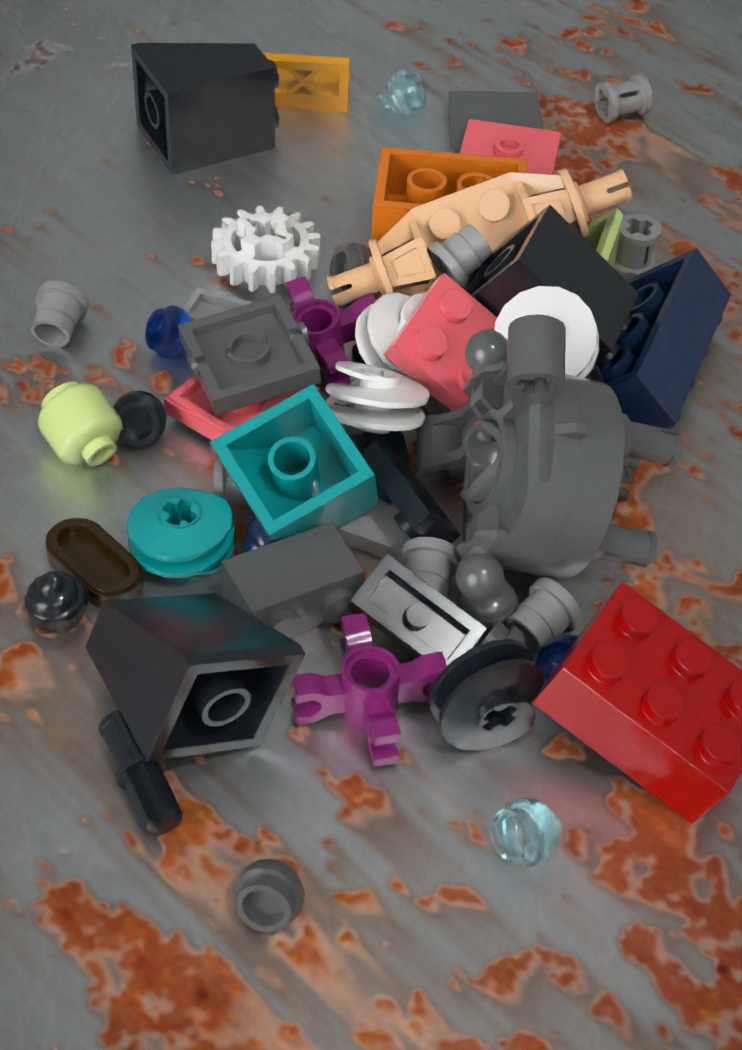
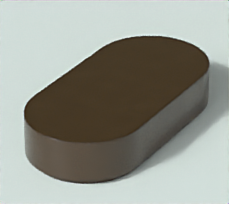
M71 518L57 523L49 530L45 544L50 565L56 571L68 573L79 579L85 586L88 602L93 606L101 609L105 600L140 598L144 589L142 566L133 558L129 551L99 524L85 518Z

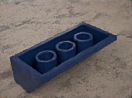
M697 248L626 280L639 293L629 313L633 319L618 337L616 342L620 346L618 352L606 365L600 368V371L604 377V383L610 386L616 394L622 414H627L632 422L669 429L679 421L681 409L689 391L695 384L694 379L700 365L709 352L708 347L716 328L722 322V315L731 293Z

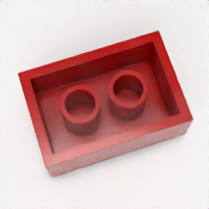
M622 581L590 618L532 704L693 824L731 792L742 772V670Z

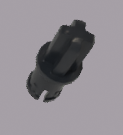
M116 710L108 714L100 722L98 730L116 764L115 781L121 789L128 790L145 829L152 831L156 836L164 835L170 829L179 826L183 818L180 806L164 774L167 762L165 759L146 761L120 711Z

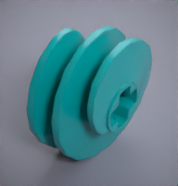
M182 487L162 489L143 497L130 510L126 523L129 536L128 549L133 558L148 573L166 578L209 575L221 571L222 560L233 557L235 527L232 510L226 499L213 493Z

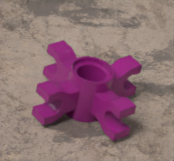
M305 276L286 282V290L292 300V303H289L290 311L296 323L304 322L309 334L310 344L308 346L320 366V371L323 372L326 383L349 384L351 382L349 375L338 371L335 365L338 361H349L345 354L344 344L356 340V320L366 307L375 303V297L373 294L361 297L347 308L339 310L334 303L328 300L315 299Z
M366 613L341 616V628L344 634V638L340 639V649L343 656L341 673L327 676L315 673L295 675L291 683L295 696L291 698V707L296 726L314 723L331 714L341 713L343 719L350 726L366 732L373 767L399 763L400 755L396 742L401 741V731L395 716L397 704L410 701L429 703L431 688L439 674L447 667L443 652L425 654L408 663L399 664L391 652L384 648L373 646Z

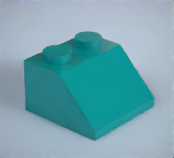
M314 384L210 441L213 450L270 540L285 539L330 522L337 529L379 505L375 474Z

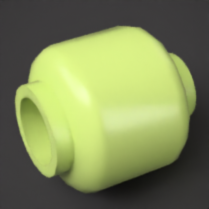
M66 382L57 386L45 396L38 418L39 429L62 462L71 466L87 463L89 466H97L113 456L117 449L115 443L119 440L120 432L123 430L122 420L98 387L89 383Z

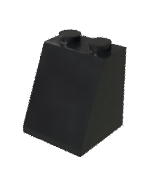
M136 43L131 45L137 126L172 175L275 148V128L279 126V114L275 106V88L279 86V74L275 63L272 60H268L255 43Z
M549 204L492 252L493 255L475 270L464 290L497 318L504 305L518 293L537 286L560 287L578 295L591 309L597 324L599 353L596 363L600 369L618 352L620 346L616 342L619 335L629 326L633 319L629 313L639 293Z
M217 593L105 600L85 646L146 761L260 746L306 655L299 643Z

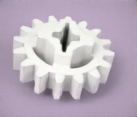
M257 206L255 214H250L240 209L237 210V220L224 217L221 219L222 228H214L212 231V264H217V274L219 276L230 274V285L236 286L244 281L248 283V290L254 292L259 285H266L270 293H275L277 284H284L286 286V282L295 280L296 277L301 278L304 276L308 281L311 279V269L319 268L320 234L314 233V223L312 221L301 223V214L298 212L287 216L283 213V207H277L273 213H266L262 206Z

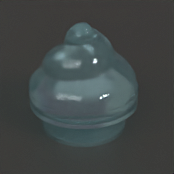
M406 70L395 72L392 79L386 83L385 91L379 94L378 102L385 108L394 110L398 115H415L416 109L426 106L425 90L418 72L407 73Z
M526 797L508 802L502 810L495 814L491 826L493 844L500 857L510 864H518L527 868L541 865L548 861L557 847L560 834L562 833V823L558 816L541 801Z

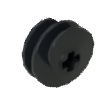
M513 639L487 642L471 648L453 660L439 674L429 693V709L439 723V730L446 742L462 750H487L508 744L520 738L533 727L536 714L531 703L541 691L544 677L541 669L533 662L531 651L525 643Z

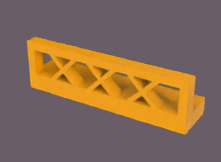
M262 52L268 60H272L278 70L279 86L275 88L276 108L348 112L351 72H349L350 58Z

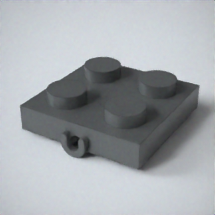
M281 294L178 325L180 341L188 356L189 369L192 368L194 380L199 379L216 416L290 393L312 384L321 383L320 366L308 346L310 341L304 322L296 323Z

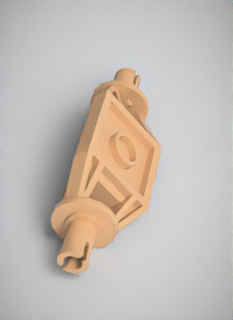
M566 168L558 170V175L509 172L412 208L378 242L376 238L368 240L372 256L369 257V263L334 276L326 277L330 290H335L348 284L352 285L350 289L332 295L334 303L339 309L343 305L354 302L361 297L381 292L382 296L395 292L408 296L427 292L433 282L442 275L429 257L427 248L434 242L443 243L467 224H471L479 231L493 252L550 204L569 224L573 222L571 226L584 239L589 238L587 225L589 215L633 201L630 186L612 193L607 192V189L628 181L625 172L621 168L614 173L579 186L576 181H572ZM474 272L467 277L468 282L471 279ZM429 280V283L394 289L396 286Z

